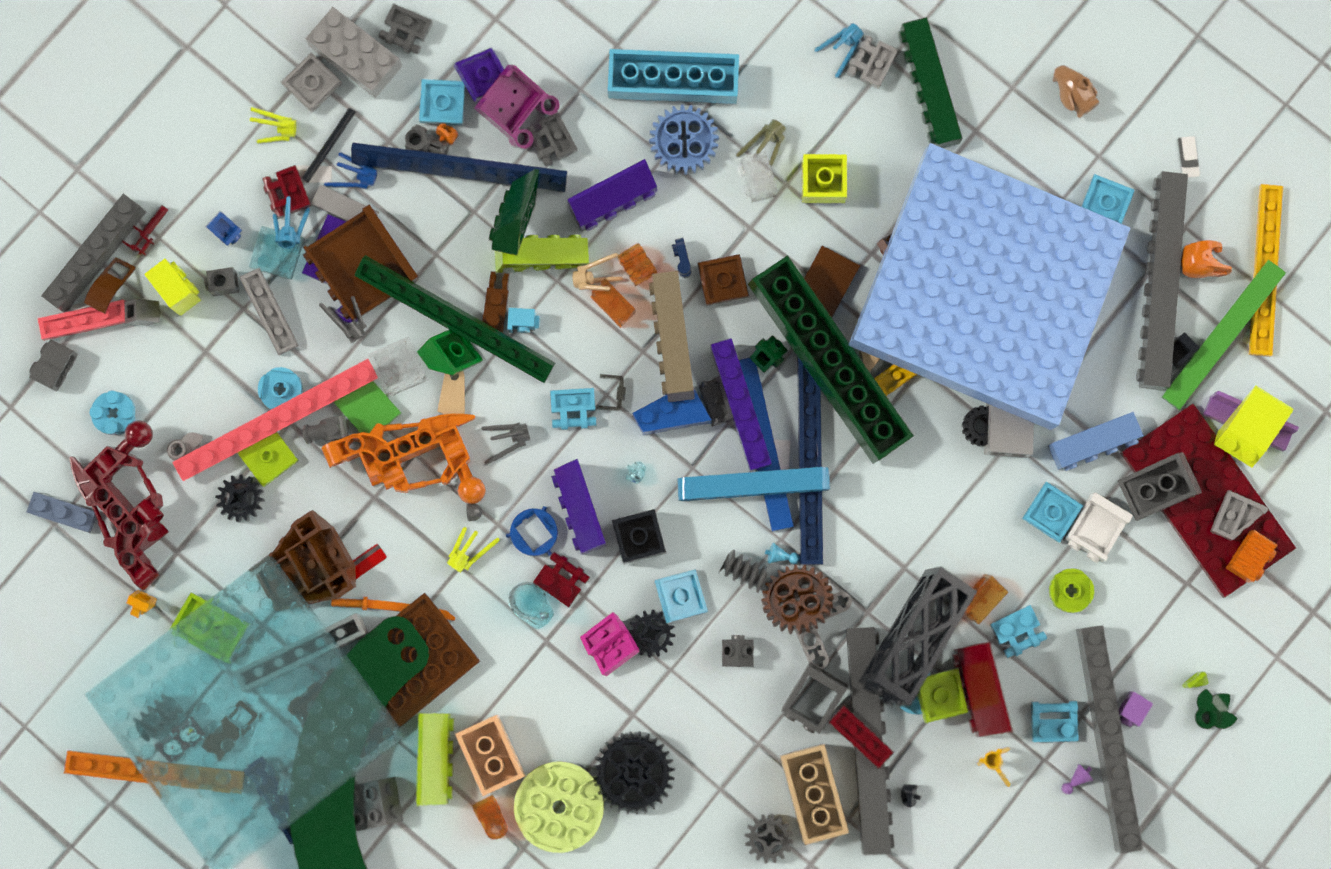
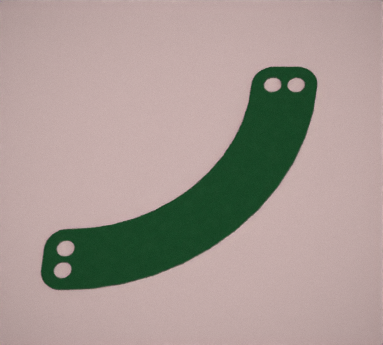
M400 616L389 617L365 635L335 668L323 685L309 712L297 746L289 796L290 828L294 854L299 869H368L358 843L354 820V788L360 756L367 737L380 713L401 687L426 666L429 659V649L426 642L413 624L406 618ZM399 628L404 632V640L400 644L394 645L389 642L388 633L391 629ZM406 646H412L417 650V658L411 663H407L401 658V651Z

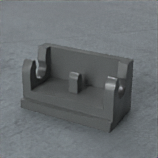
M720 376L714 377L711 381L701 382L699 389L706 411L712 420L711 426L732 421L733 415Z

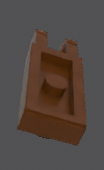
M491 271L482 321L503 333L509 297L510 273H504L502 289H495L497 275L496 272Z

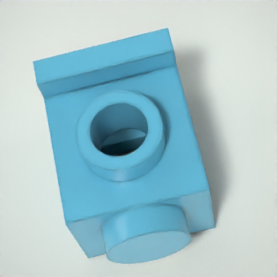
M509 308L507 326L509 333H513L514 329H517L519 333H530V330L539 329L540 316L536 315L535 309Z

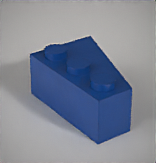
M695 389V399L668 402V396L665 395L632 413L643 435L711 424L712 421Z

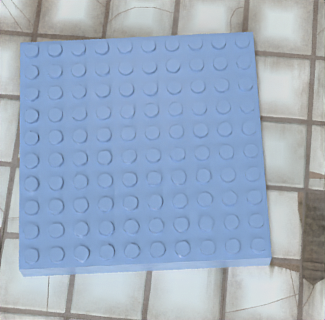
M930 143L924 150L849 346L1052 430L1059 426L1130 227Z

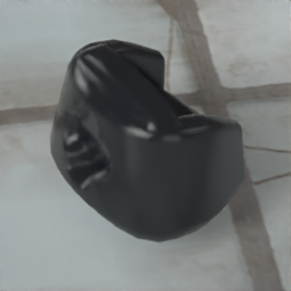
M903 785L901 799L904 806L912 808L917 800H921V796L917 795L918 785Z

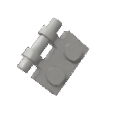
M865 35L863 41L859 42L857 46L858 51L855 57L851 58L848 64L849 68L846 74L854 77L856 71H861L863 73L860 81L879 89L898 49L882 41H878L876 47L870 45L873 39ZM865 54L871 55L867 64L862 62Z

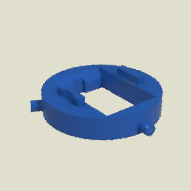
M543 506L542 510L536 508L527 509L514 518L510 527V533L506 534V538H511L513 545L521 553L528 556H540L545 553L550 556L553 554L550 550L556 543L558 529L552 516L546 512L547 507ZM536 514L552 538L532 551L516 527L521 525L522 521L526 518L529 519Z

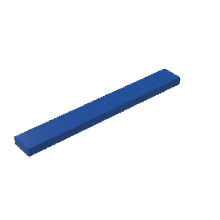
M750 358L741 359L739 363L772 463L771 466L760 469L758 472L781 470L758 367ZM764 495L772 532L794 527L787 495Z

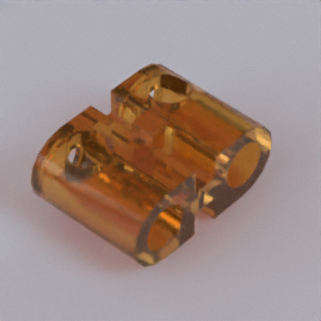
M636 243L617 256L620 265L635 287L651 278L652 274L658 273L639 243Z

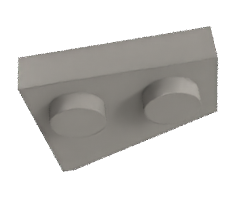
M1227 491L1210 532L1230 541L1234 540L1244 529L1252 525L1262 514H1265L1269 508L1232 491Z

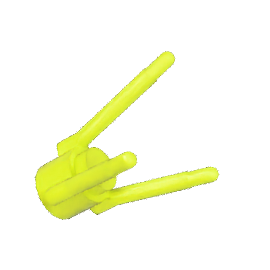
M254 107L250 108L253 112L278 120L277 122L251 117L249 118L251 122L277 126V133L281 134V136L257 139V143L281 140L290 141V137H295L297 129L296 120Z
M463 527L453 550L448 556L450 558L447 564L460 573L463 569L468 570L474 562L497 544L500 539H494L472 559L467 561L469 556L465 553L477 536L478 531H474L462 550H458L467 530L466 527Z

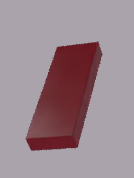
M845 706L828 722L878 769L894 753Z

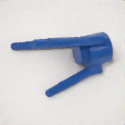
M342 152L338 153L340 157L352 163L350 156ZM337 162V166L356 172L357 180L360 183H324L326 187H360L368 189V185L374 186L378 170L373 169L374 167L357 165L360 168Z

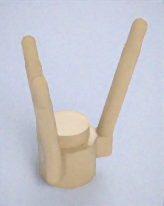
M614 253L587 265L577 266L578 271H574L572 275L574 287L579 288V290L609 291L610 287L591 284L621 281L623 278L621 276L594 278L591 271L588 272L587 269L616 258L618 254Z

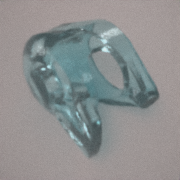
M522 582L510 591L508 603L511 610L533 628H543L554 616L545 592L536 584Z

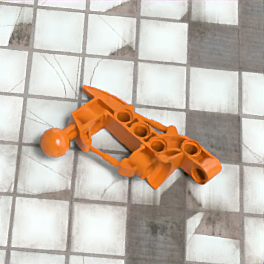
M443 414L421 419L418 423L390 425L378 423L370 433L351 434L342 439L329 442L321 448L329 468L360 457L372 486L383 482L386 490L394 487L395 492L408 493L410 490L436 483L447 485L458 475L461 482L458 485L457 491L462 501L468 504H475L480 502L485 496L486 488L484 483L479 478L472 476L467 465L470 462V456L457 427L475 420V415ZM418 427L416 431L390 442H386L383 439L385 431ZM426 435L431 438V441L428 444H422L419 441L420 438ZM351 443H361V447L358 450L350 449ZM403 444L411 446V449L406 453L399 451L400 446ZM440 447L448 463L441 478L408 484L400 463ZM382 453L390 454V458L387 461H380L378 458Z

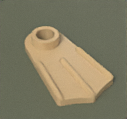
M463 371L458 373L459 377L457 380H452L449 374L444 375L438 412L442 414H465V375Z

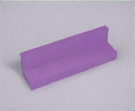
M1216 391L1210 396L1203 416L1224 424L1242 401L1221 391ZM1286 421L1270 446L1282 452L1285 451L1292 434L1296 433L1299 427Z

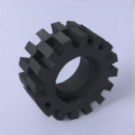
M984 405L970 410L964 416L961 426L963 427L962 433L966 436L965 439L971 441V444H976L980 447L988 444V433L979 434L976 432L974 423L978 418L989 419V406L984 407Z

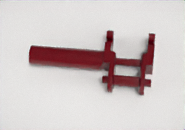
M161 205L143 230H140L135 225L133 226L141 236L135 245H130L124 240L121 242L134 252L139 251L138 254L140 256L142 254L146 256L145 251L150 244L154 245L153 239H148V237L169 210ZM145 239L147 242L139 249L137 246Z

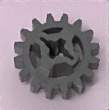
M761 814L760 821L754 818L755 825L747 826L751 832L744 835L750 838V841L745 843L746 846L752 847L749 851L750 855L757 853L755 859L758 861L761 857H764V863L766 864L769 858H772L774 863L777 862V856L784 859L783 852L791 851L787 845L793 844V840L788 839V836L792 835L793 832L786 831L789 824L784 823L782 825V817L774 820L773 814H770L769 819H766L765 815ZM766 824V828L763 831L756 832L761 825ZM775 825L781 828L784 836L776 834ZM770 832L772 837L779 840L770 841V844H767L764 839L759 837L767 836ZM754 841L761 842L763 852L757 849ZM776 845H782L778 851L772 853V848Z

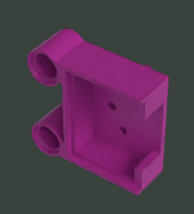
M507 65L474 109L503 133L513 147L526 149L532 145L533 135L527 129H519L534 108L540 114L553 115L558 112L560 104L556 97L548 95L517 66ZM548 99L550 101V108L546 111L544 102ZM520 133L524 135L522 144H519L517 140Z

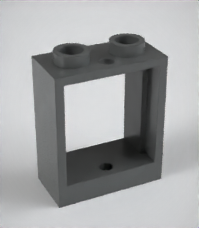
M809 661L783 704L781 711L784 712L783 715L793 722L795 720L801 722L803 728L811 733L816 731L820 734L846 692L848 684ZM808 676L837 693L819 723L790 707Z

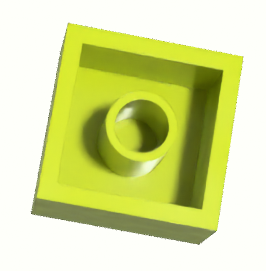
M803 154L802 203H845L847 199V154Z
M164 258L144 274L170 309L180 316L201 301L197 295L200 291L188 278L184 279L187 276L186 273L174 261L170 263Z

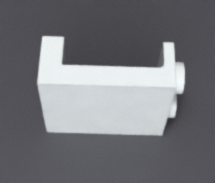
M1094 492L1090 494L1064 539L1068 541L1067 545L1074 550L1079 551L1081 549L1088 553L1087 557L1097 563L1099 561L1104 562L1107 560V555L1124 526L1130 522L1133 515Z

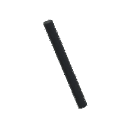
M347 109L302 176V180L307 183L310 182L356 112L353 109Z

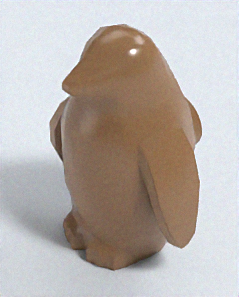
M1065 65L1055 69L1053 82H1058L1061 102L1068 110H1075L1078 118L1083 117L1099 104L1100 101L1096 98L1098 95L1097 90L1087 77Z

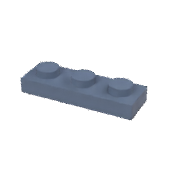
M33 492L26 511L27 513L87 533H91L96 520V515L92 510L37 492Z

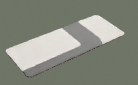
M1195 137L1178 138L1182 173L1188 174V178L1199 177L1200 171Z

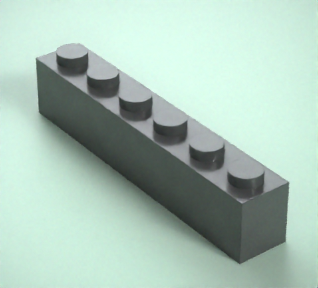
M123 193L41 296L60 311L67 312L122 244L121 241L125 240L134 229L133 226H136L146 214V211Z

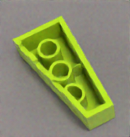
M577 234L569 235L568 238H560V235H548L547 238H538V235H527L523 238L518 255L495 251L496 273H503L505 268H512L514 272H523V270H527L529 267H533L536 271L550 269L551 266H555V269L559 270L576 269L577 266L589 264L588 238H581V235Z

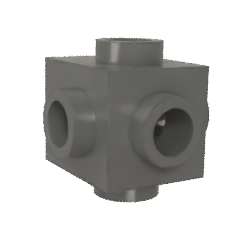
M731 635V639L722 640V666L754 667V640H745V635Z

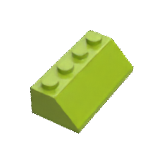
M419 713L416 806L446 805L449 803V799L453 798V786H449V777H453V763H450V754L454 752V741L450 740V731H454V718H450L451 713Z

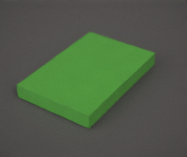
M374 381L334 401V404L360 433H370L378 423L389 425L402 414Z

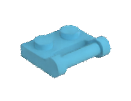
M1077 701L1049 704L1031 702L1032 742L1079 741ZM1069 712V719H1040L1039 714Z

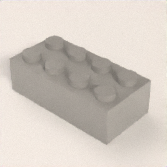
M334 7L327 12L305 38L310 48L374 98L380 94L402 67L397 56Z

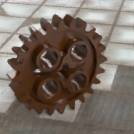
M797 564L794 565L793 570L786 566L785 573L777 570L779 576L771 575L773 583L766 582L765 585L768 590L762 591L765 598L761 599V601L765 605L763 607L764 613H768L766 615L767 620H773L772 624L774 627L780 624L781 632L788 628L789 634H792L794 629H797L798 634L801 635L804 628L810 633V626L818 629L817 622L825 623L823 615L830 616L828 609L834 607L833 602H831L834 600V595L831 593L833 590L832 586L828 585V578H823L821 571L815 575L814 567L807 571L806 565H803L801 570L798 569ZM803 584H810L806 589L800 588ZM782 591H789L785 596L779 595ZM810 603L817 604L813 608H807V605ZM789 610H795V613L792 615L785 614Z

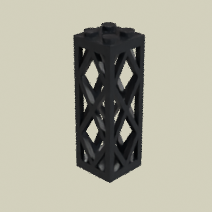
M942 566L925 569L860 678L859 682L864 685L863 689L872 695L878 694L882 697L881 701L890 707L910 706L977 591ZM946 594L951 597V600L943 612V595ZM936 599V622L928 625V602ZM922 611V629L914 632V622ZM922 641V650L914 662V644ZM908 648V670L899 674V652ZM892 661V678L888 679L885 677V671Z

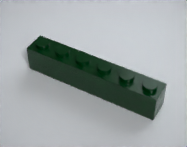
M924 17L902 23L900 31H898L900 43L904 44L906 49L904 51V58L906 64H910L912 70L910 72V79L912 84H916L917 102L922 104L924 111L921 112L924 125H928L929 132H927L928 141L941 148L958 145L963 138L928 18Z

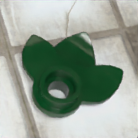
M1208 689L1200 692L1196 700L1198 710L1195 713V722L1199 727L1210 729L1215 726L1219 729H1226L1237 721L1235 715L1227 712L1230 704V694L1219 693L1212 696ZM1205 713L1209 716L1207 722H1204L1202 719Z

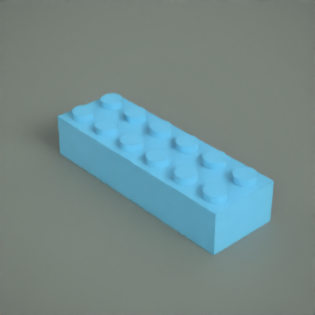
M609 49L608 98L737 104L739 54Z

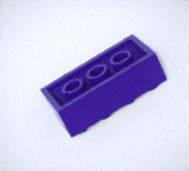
M643 159L568 198L569 210L581 232L584 230L591 231L598 226L599 222L603 220L610 221L617 216L618 212L622 210L629 211L636 206L637 202L641 200L648 201L655 197L657 185L646 160Z
M578 459L553 469L555 475L551 476L555 489L560 488L562 496L558 497L561 508L567 509L569 517H566L565 520L568 529H573L575 538L572 541L575 550H580L583 555L607 547Z

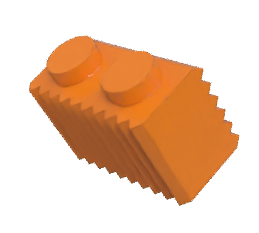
M1255 530L1249 531L1226 569L1248 583L1255 580L1258 581L1265 572L1263 570L1265 563L1271 562L1275 557L1276 551L1274 550L1277 544Z

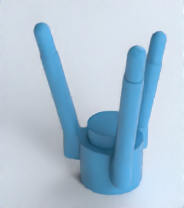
M851 23L847 28L844 27L839 33L816 47L815 52L820 51L840 37L841 39L833 46L834 50L843 43L848 46L853 45L835 75L836 78H839L859 42H861L859 39L864 34L856 24Z
M289 196L286 198L285 226L281 230L279 229L277 215L273 214L276 234L275 242L280 247L286 249L294 248L296 244L300 243V236L310 212V208H306L298 230L295 232V229L290 226L291 198Z

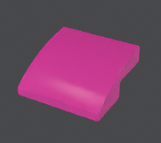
M614 612L580 637L588 655L594 657L601 674L604 676H608L640 652L633 637Z

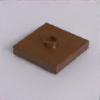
M740 254L697 263L706 306L749 297Z

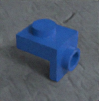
M221 211L205 226L227 246L230 243L234 245L241 237L239 233L242 229Z

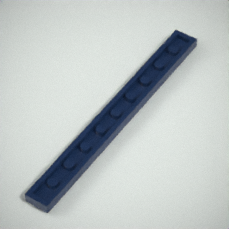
M354 142L351 146L352 164L511 185L513 181L534 169L540 170L538 189L566 192L567 171Z
M797 356L799 469L822 467L821 389ZM822 491L799 493L800 565H823Z

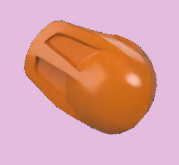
M1205 240L1183 247L1181 267L1182 273L1187 277L1199 279L1226 276L1231 273L1232 267L1218 262L1212 255V251L1222 252L1223 246L1221 242Z

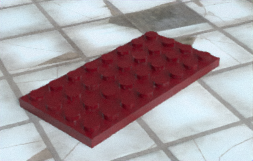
M1191 404L1138 440L1139 443L1126 448L1120 454L1135 473L1172 455L1184 453L1202 493L1161 511L1222 598H1225L1247 583L1230 570H1227L1226 567L1249 531L1255 530L1277 544L1274 550L1276 551L1275 557L1271 562L1265 563L1263 570H1266L1288 555L1296 547L1269 509L1265 514L1256 519L1252 525L1244 529L1234 540L1230 541L1210 532L1227 491H1232L1263 506L1266 505L1231 455L1214 445L1216 434L1196 406Z

